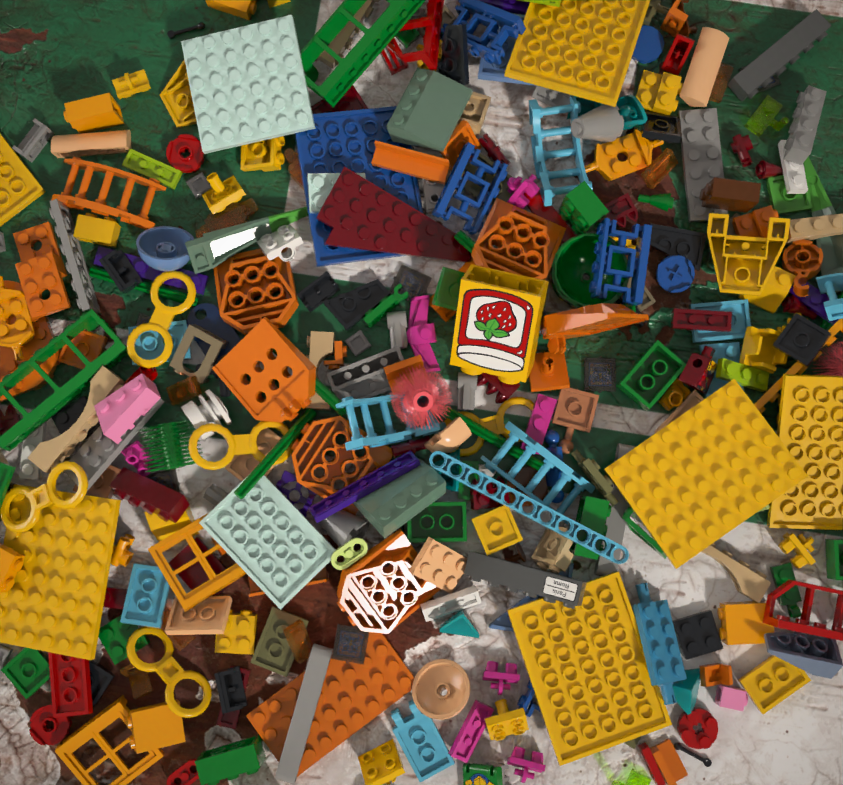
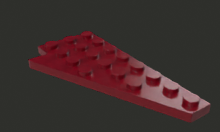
M346 167L342 169L316 219L332 228L324 243L327 246L463 263L468 262L471 253L454 238L455 232Z

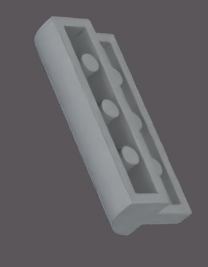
M399 346L326 373L332 391L341 401L343 398L353 396L354 399L371 398L391 390L384 367L403 361L404 358Z

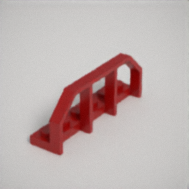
M429 0L426 5L427 17L408 20L400 30L426 27L425 35L423 36V50L403 54L393 45L394 38L388 43V48L403 62L422 60L429 70L437 69L444 0Z
M788 580L767 595L763 623L781 629L843 641L842 590ZM795 585L806 587L801 619L796 618L794 622L790 621V617L777 614V618L773 617L775 601L778 597ZM815 589L838 594L831 629L826 628V624L818 622L809 625Z

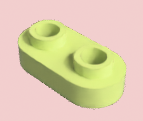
M355 537L339 547L331 555L333 567L338 570H344L358 561L367 553V543L362 538ZM360 544V550L355 551L353 549L354 545ZM340 555L344 556V561L338 562L337 557Z

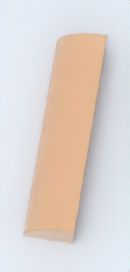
M702 27L680 93V97L690 107L707 106L729 41V37L720 30Z
M130 130L55 135L51 139V153L57 158L128 153L129 149H132Z

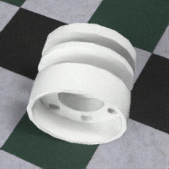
M210 389L205 391L209 400L206 401L201 394L198 396L201 405L197 406L191 400L181 407L195 429L209 423L222 425L219 421L221 419L227 425L232 423L226 407ZM214 432L204 433L200 437L205 441L214 435Z

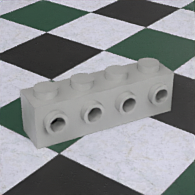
M808 85L805 91H801L796 101L798 104L792 116L794 119L788 131L790 135L784 146L786 149L784 160L802 165L811 154L827 91Z
M413 146L414 151L442 158V154L438 150ZM422 178L418 179L419 190H423L424 197H421L422 209L426 208V214H432L445 185Z

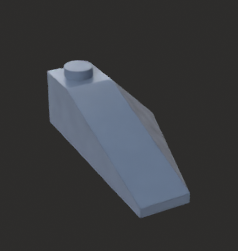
M796 631L794 633L774 632L764 634L768 653L812 675L832 679L843 667L835 639Z

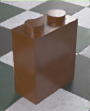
M714 177L701 189V207L747 213L759 203L761 183Z

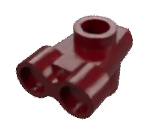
M741 134L732 137L734 143H731L734 154L738 153L742 167H747L753 163L748 153L749 150L753 149V145L748 134L743 137Z

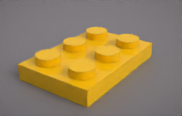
M772 655L739 678L738 681L744 690L747 691V694L760 713L765 714L810 682L811 679L804 670Z

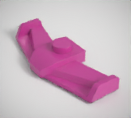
M430 295L411 298L408 331L406 334L414 356L421 355L424 368L430 373V368L434 372L441 371L430 345V343H437L434 323L427 324Z

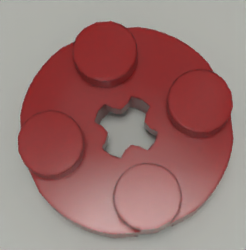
M181 134L177 136L178 138L173 141L171 140L166 149V157L170 165L182 173L198 171L205 160L201 142L195 136L189 134ZM188 149L190 155L184 158L181 153Z
M51 703L40 707L32 714L29 731L31 737L38 744L55 745L68 735L72 726V720L70 716L53 718ZM47 720L53 721L54 729L46 728V726L48 725V723L46 722Z
M694 707L691 714L687 715L684 711L680 715L677 722V731L687 746L694 749H708L717 738L718 722L707 710ZM701 723L702 730L695 733L693 726Z

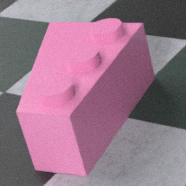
M140 374L94 405L103 435L119 444L122 441L120 437L128 429L132 430L135 426L133 423L141 415L145 416L161 398L156 384L144 374Z

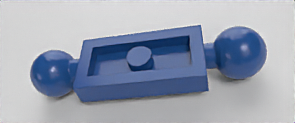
M549 430L544 438L545 442L549 445V448L546 449L563 461L562 446H556L560 436L557 431ZM556 466L550 468L546 473L547 486H552V488L560 479V474L562 473ZM560 490L552 502H562L564 492Z

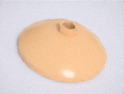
M437 659L424 665L416 674L412 685V697L416 707L425 716L436 720H445L457 715L465 707L470 696V680L467 673L459 664L448 659ZM447 690V694L442 696V691Z

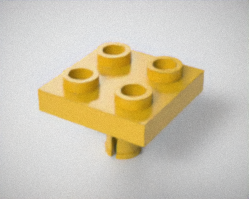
M216 172L211 173L206 178L212 188L201 194L212 214L222 212L226 206L240 201L242 196L246 195L234 175L222 182Z
M500 699L495 702L498 715L485 718L491 740H503L508 735H521L526 730H529L524 708L509 711L506 699Z
M394 739L358 756L365 785H382L384 783L390 785V780L394 783L396 777L405 773Z

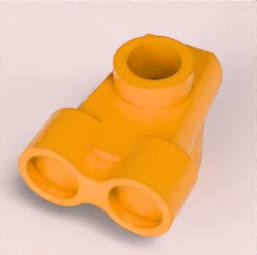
M676 378L659 400V403L668 411L673 407L680 406L683 399L685 400L691 393L678 380L679 378Z
M125 534L124 537L121 536L116 546L113 547L112 565L119 566L121 564L126 567L130 563L134 554L129 551L135 539L133 535Z

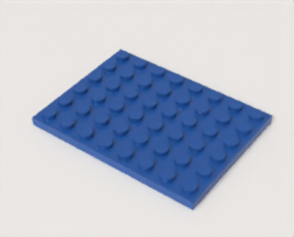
M397 106L313 114L316 129L294 133L316 267L407 256L327 246L324 243L332 228L316 219L318 213H309L307 174L341 173L344 167L355 173H365L366 180L423 213L417 177L371 164L376 149L375 140L412 150L411 145L393 142L386 127Z

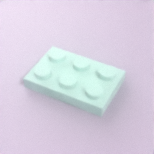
M340 173L307 174L309 213H319ZM356 173L366 179L365 173Z

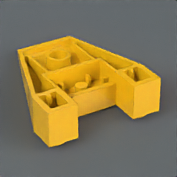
M184 59L160 94L163 103L178 128L197 124Z
M709 213L707 238L720 293L760 296L788 240L790 219L770 217L767 238L727 235L729 214Z

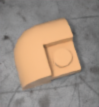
M457 417L442 431L437 432L424 446L432 453L435 451L451 453L464 443L472 433L461 417Z

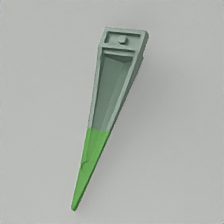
M808 156L804 161V168L812 203V217L834 215L836 212ZM843 234L816 239L817 247L821 248L823 252L821 275L843 273Z
M307 207L204 233L203 237L185 242L195 274L215 268L239 251L260 240L263 235L271 234L283 225H289L308 216Z

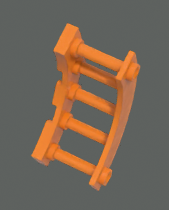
M75 156L72 159H64V163L72 167L64 192L53 194L51 200L58 199L71 209L84 210V208L91 209V212L109 217V215L121 217L120 221L143 230L154 227L155 223L149 221L148 217L155 191H166V187L160 185L159 180L153 178L148 180L117 168L85 161ZM79 169L85 170L79 192L73 197L71 193ZM97 171L106 174L98 199H95V202L87 200L85 196L93 172ZM113 176L127 180L120 204L116 208L107 206L105 202ZM135 183L148 187L141 212L137 216L128 213L127 209Z

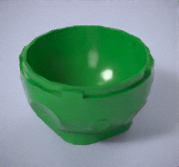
M583 233L568 239L556 252L552 263L551 277L554 291L560 299L575 308L599 303L613 304L623 294L607 291V298L604 300L591 298L589 285L593 281L594 276L592 265L596 261L594 248L599 239L598 234ZM608 236L607 246H618V242ZM613 252L610 269L626 271L628 260L625 254ZM603 274L602 285H612L613 276ZM583 275H588L589 280H584ZM621 277L620 286L627 287L629 279Z

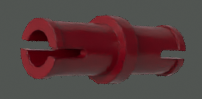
M487 133L478 140L488 153L487 156L489 158H492L494 161H503V163L508 165L511 163L500 151V146H496Z
M426 436L417 440L409 439L405 443L392 445L394 458L409 451L416 454V451L427 449L424 444L430 440V437Z

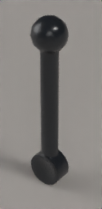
M200 22L196 26L174 32L170 30L167 35L170 39H173L176 35L196 29L203 30L205 24Z
M679 742L674 744L676 750H681L702 761L706 767L711 766L712 762L709 758H703L682 747Z

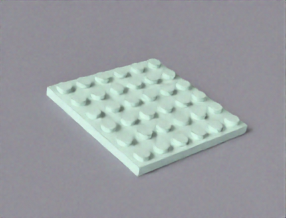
M292 15L181 41L202 152L204 154L316 129Z

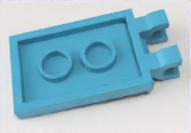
M412 699L408 702L412 712L411 715L403 718L398 708L391 711V717L396 724L392 731L419 782H422L455 764V761L448 754L449 750L432 718L420 712Z

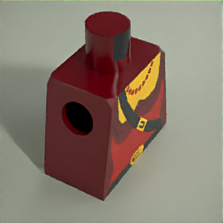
M704 346L701 355L692 353L678 380L693 389L707 394L717 369V364L712 360L716 350L709 346Z

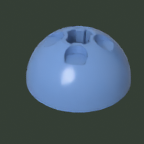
M159 226L142 232L136 240V246L140 257L148 266L159 271H174L186 265L190 260L185 242L194 240L189 232L181 228Z

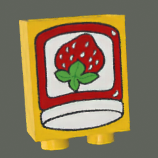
M471 264L461 279L450 365L461 367V371L468 375L487 373L498 376V379L506 384H517L520 381L526 383L534 365L549 281Z

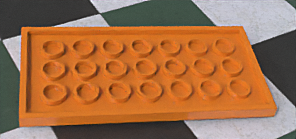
M359 629L355 632L358 634L350 636L354 637V640L352 639L349 642V647L354 643L358 646V650L353 648L352 651L354 653H351V650L344 651L347 650L348 644H344L346 647L343 649L342 643L333 649L297 777L412 690L414 675L383 633L366 632ZM305 671L246 715L278 762L281 758Z

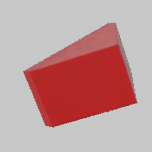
M677 33L661 69L678 76L695 40Z

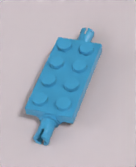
M648 583L637 584L635 587L639 603L632 606L651 685H658L661 688L664 705L677 703L672 684L676 681L685 680L687 677L668 601L651 600Z

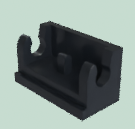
M114 250L99 259L120 292L128 293L144 282L122 250Z
M326 271L300 291L297 296L311 313L323 304L322 301L331 298L340 291V288Z
M240 666L218 670L214 675L222 714L243 709L248 703Z

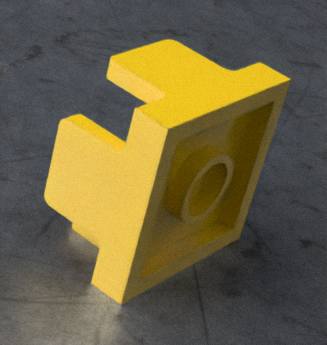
M746 327L739 363L774 374L777 368L775 365L786 364L788 355L773 347L774 342L782 332L770 328Z
M504 505L471 519L487 556L523 540L510 508Z

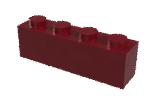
M125 467L122 468L109 485L114 491L113 495L119 500L123 501V499H126L132 506L136 508L140 506L151 515L155 513L166 522L170 520L177 523L190 505L183 494Z

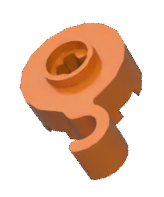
M802 239L794 241L787 249L785 248L783 253V270L796 275L793 283V292L799 297L808 296L809 285H802L816 276L822 266V249L814 245L811 240Z

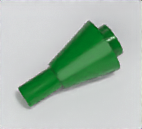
M671 193L652 196L639 194L638 202L650 203V205L668 212V208L672 209L674 197H671Z

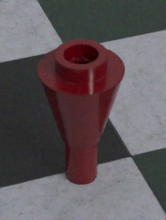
M761 160L756 165L755 174L759 179L783 175V169L778 165Z
M793 294L787 296L782 302L784 312L801 313V315L812 320L817 317L816 313L808 309Z

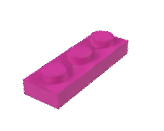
M537 394L525 433L542 445L557 400ZM522 441L520 448L526 450L527 444Z
M475 700L448 753L451 757L468 763L486 727L485 718L491 717L494 711L491 706Z

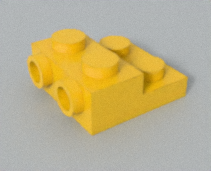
M643 70L635 97L640 101L645 111L670 115L672 111H676L679 101L675 99L677 94L681 93L684 84L681 83L682 77L663 72L661 75Z
M284 136L242 145L241 170L244 172L281 170V165L285 161L284 155L281 153V148L285 144Z
M230 609L224 634H216L215 653L254 655L257 614H252L251 610H240V613H233V610Z

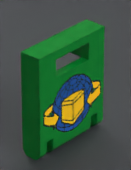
M464 763L463 783L464 785H503L502 768L494 767V765Z

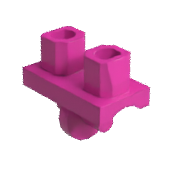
M532 174L522 183L520 176L509 178L507 181L509 187L507 191L509 193L514 191V194L507 202L524 209L530 201L523 194L526 193L533 198L540 190L534 182L537 177Z
M136 440L131 445L125 447L121 453L126 457L125 460L138 470L137 473L145 477L151 473L148 470L155 469L153 467H145L159 463L146 464L145 462H151L155 459L143 460L151 457L146 455L149 452L143 451L145 449L149 450V448H145L144 446L146 445H142Z
M488 661L482 680L498 682L491 683L490 688L498 689V695H502L503 690H510L511 686L510 684H503V682L518 684L520 674H517V665L514 663H506L505 673L498 672V662Z
M515 746L511 756L507 759V764L522 768V770L516 768L514 770V774L520 776V782L525 783L526 778L534 779L535 773L528 772V770L539 773L545 771L546 765H543V753L532 751L531 759L528 761L524 760L525 749Z

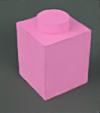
M720 684L717 685L714 702L720 707L743 711L744 706H747L748 703L747 691L740 687Z

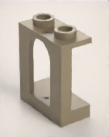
M189 324L169 366L173 367L174 371L180 375H188L191 377L190 380L196 384L209 382L207 377L221 349L226 348L228 341L196 324ZM195 336L211 345L200 368L196 372L183 365L184 357Z

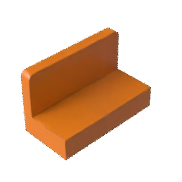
M681 0L674 2L660 29L673 37H676L677 33L680 32L688 18L687 14L677 9Z
M421 355L384 367L390 388L395 386L396 380L397 384L400 379L403 380L400 375L405 380L406 376L411 383H414L411 376L412 373L414 377L412 367L415 372L418 368L420 375L422 370L425 371Z
M666 739L650 748L666 785H677L676 781L688 775L670 739Z

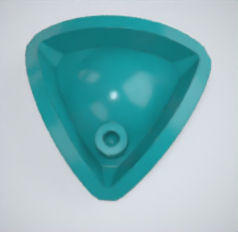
M630 94L618 98L616 106L620 109L618 110L619 114L623 115L624 118L623 130L635 128L646 123L647 115L634 95Z

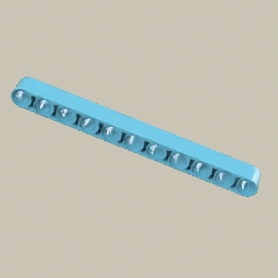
M435 451L430 455L429 462L435 470L611 562L623 564L628 560V550L609 538L444 452ZM436 455H441L444 458V463L441 466L433 464V458ZM452 465H460L462 472L459 475H453L450 471ZM475 473L479 476L480 481L478 484L473 485L469 483L468 477L470 474ZM487 484H496L497 492L489 494L486 490ZM512 492L515 495V501L510 504L505 502V493ZM525 501H529L533 505V510L530 513H526L522 509ZM543 511H548L551 515L548 522H543L540 518V514ZM562 520L567 521L569 524V528L565 532H562L558 527L559 522ZM579 530H584L587 533L584 541H579L577 538ZM598 539H602L605 543V547L601 551H598L595 547V542ZM616 549H621L623 552V557L620 560H616L613 556Z

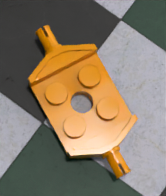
M636 129L633 133L617 138L613 142H606L601 145L598 143L595 146L594 161L584 166L585 171L588 173L596 170L604 179L612 181L649 167L651 165L653 148L663 145L664 141L657 139L650 141L642 137L641 132ZM617 154H625L627 160L624 162L619 161Z
M0 276V346L12 348L15 361H20L24 359L21 348L34 338L35 332L24 292L6 288L3 276ZM14 314L16 316V321L14 324L10 325L8 323V317Z

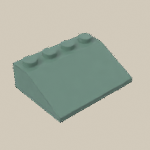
M417 68L386 126L392 141L444 151L473 93L472 89L434 70Z
M420 459L421 465L353 503L384 539L446 493V481L434 468Z

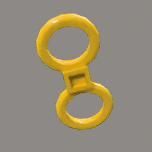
M165 271L155 278L150 289L151 301L155 306L149 323L140 324L134 328L128 336L126 344L128 355L134 363L141 367H158L168 360L173 349L172 336L168 332L175 315L182 314L190 309L195 301V284L188 275L181 271ZM168 279H180L187 285L188 295L186 300L176 307L164 305L159 299V287ZM145 331H156L164 338V351L156 359H142L135 350L136 339Z
M512 397L502 403L495 416L479 419L475 414L467 411L459 413L497 435L502 434L508 439L510 431L505 428V411L513 405H523L532 412L534 403L524 397ZM446 418V420L444 421L446 426L450 424L452 420ZM478 436L473 446L467 449H460V457L477 453L485 440Z
M261 421L252 428L250 434L232 435L224 426L209 423L201 425L193 432L189 439L188 449L193 461L198 466L208 470L224 468L237 455L252 454L257 461L261 462L266 456L259 451L256 444L259 432L266 428H275L284 436L289 431V428L283 423ZM210 431L221 434L228 445L225 457L216 462L203 459L197 450V441L200 436ZM292 444L272 466L281 464L290 457L293 451L290 449Z
M65 461L57 464L51 470L46 484L33 490L26 486L11 488L6 493L0 509V516L4 525L11 531L25 532L36 524L41 509L53 503L58 507L66 509L78 505L85 497L88 488L87 474L83 467L76 462ZM70 469L78 477L79 486L75 496L69 500H63L56 491V480L60 473ZM19 494H24L31 503L30 516L23 524H16L10 517L9 512L11 501Z
M146 626L132 633L126 645L127 657L138 670L145 672L156 671L167 684L165 701L169 709L177 716L184 718L196 717L203 713L210 704L212 696L211 686L202 674L192 670L184 671L172 657L174 649L171 637L162 628ZM145 634L158 636L165 646L163 658L156 663L150 664L140 660L135 653V644L139 637ZM183 679L195 680L202 688V702L194 709L182 708L174 699L175 685Z

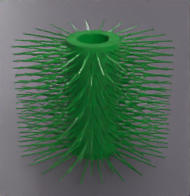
M184 420L183 422L164 423L138 431L147 432L141 435H145L142 439L149 440L147 442L143 441V444H148L144 446L145 448L155 446V448L143 450L144 452L151 451V453L146 454L151 457L143 460H157L145 463L153 464L164 461L161 464L145 467H161L148 470V472L164 469L172 470L185 467V465L196 464L194 461L187 462L193 459L190 458L191 456L187 449L189 441L186 442V440L190 439L189 436L192 435L190 432L196 430L195 428H190L193 426L190 423L191 421Z

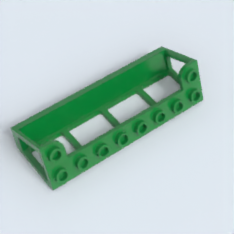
M344 0L300 52L307 87L334 107L426 0H386L390 3L389 7L369 29L353 17L367 0ZM351 21L364 33V36L345 58H341L328 45L345 25ZM325 50L339 62V65L318 86L315 82L318 79L319 73L313 63Z
M93 309L84 312L80 319L75 323L69 324L63 333L53 337L44 348L35 351L33 357L28 361L19 364L17 370L3 377L2 382H0V397L4 395L23 415V418L3 435H0V447L7 451L14 449L90 386L91 379L102 366L111 369L128 355L127 346ZM101 326L114 340V344L94 361L90 362L71 340L84 329L90 332ZM67 344L86 366L62 387H59L40 365ZM33 370H36L54 389V393L28 413L8 391Z

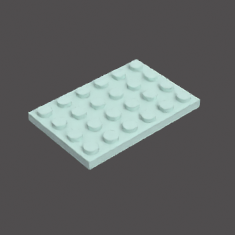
M263 475L243 499H239L234 494V491L242 484L241 482L199 524L281 610L331 561V555L336 549L283 493Z

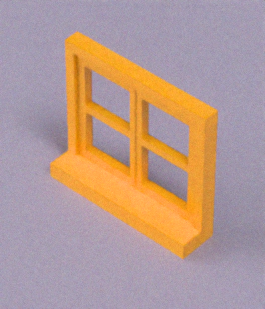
M206 515L148 548V551L185 612L246 575V572L237 563L220 574L215 575L205 557L221 548V546L218 544L202 553L192 537L193 534L203 529L199 522ZM186 540L196 558L173 571L162 553L181 541ZM199 561L210 580L186 594L176 574Z
M123 695L61 741L55 749L56 754L82 785H99L89 772L108 758L112 760L122 773L108 785H127L165 754L161 748L148 751L149 754L129 768L116 753L129 743V737L112 748L101 735L100 731L119 717L127 725L126 717L129 716V709L126 706L127 700ZM93 738L106 754L86 769L73 752Z

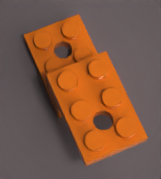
M46 222L13 233L21 262L16 263L15 267L31 318L35 320L71 308L62 279L68 275L52 224ZM37 241H41V249L35 251L33 248L34 244ZM49 290L50 297L46 300H43V291Z

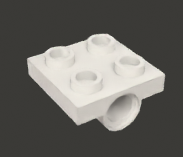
M290 224L283 225L277 231L265 234L260 240L256 241L269 261L278 256L285 262L291 261L296 254L295 247L303 244L301 236ZM288 247L286 252L281 253L284 248Z

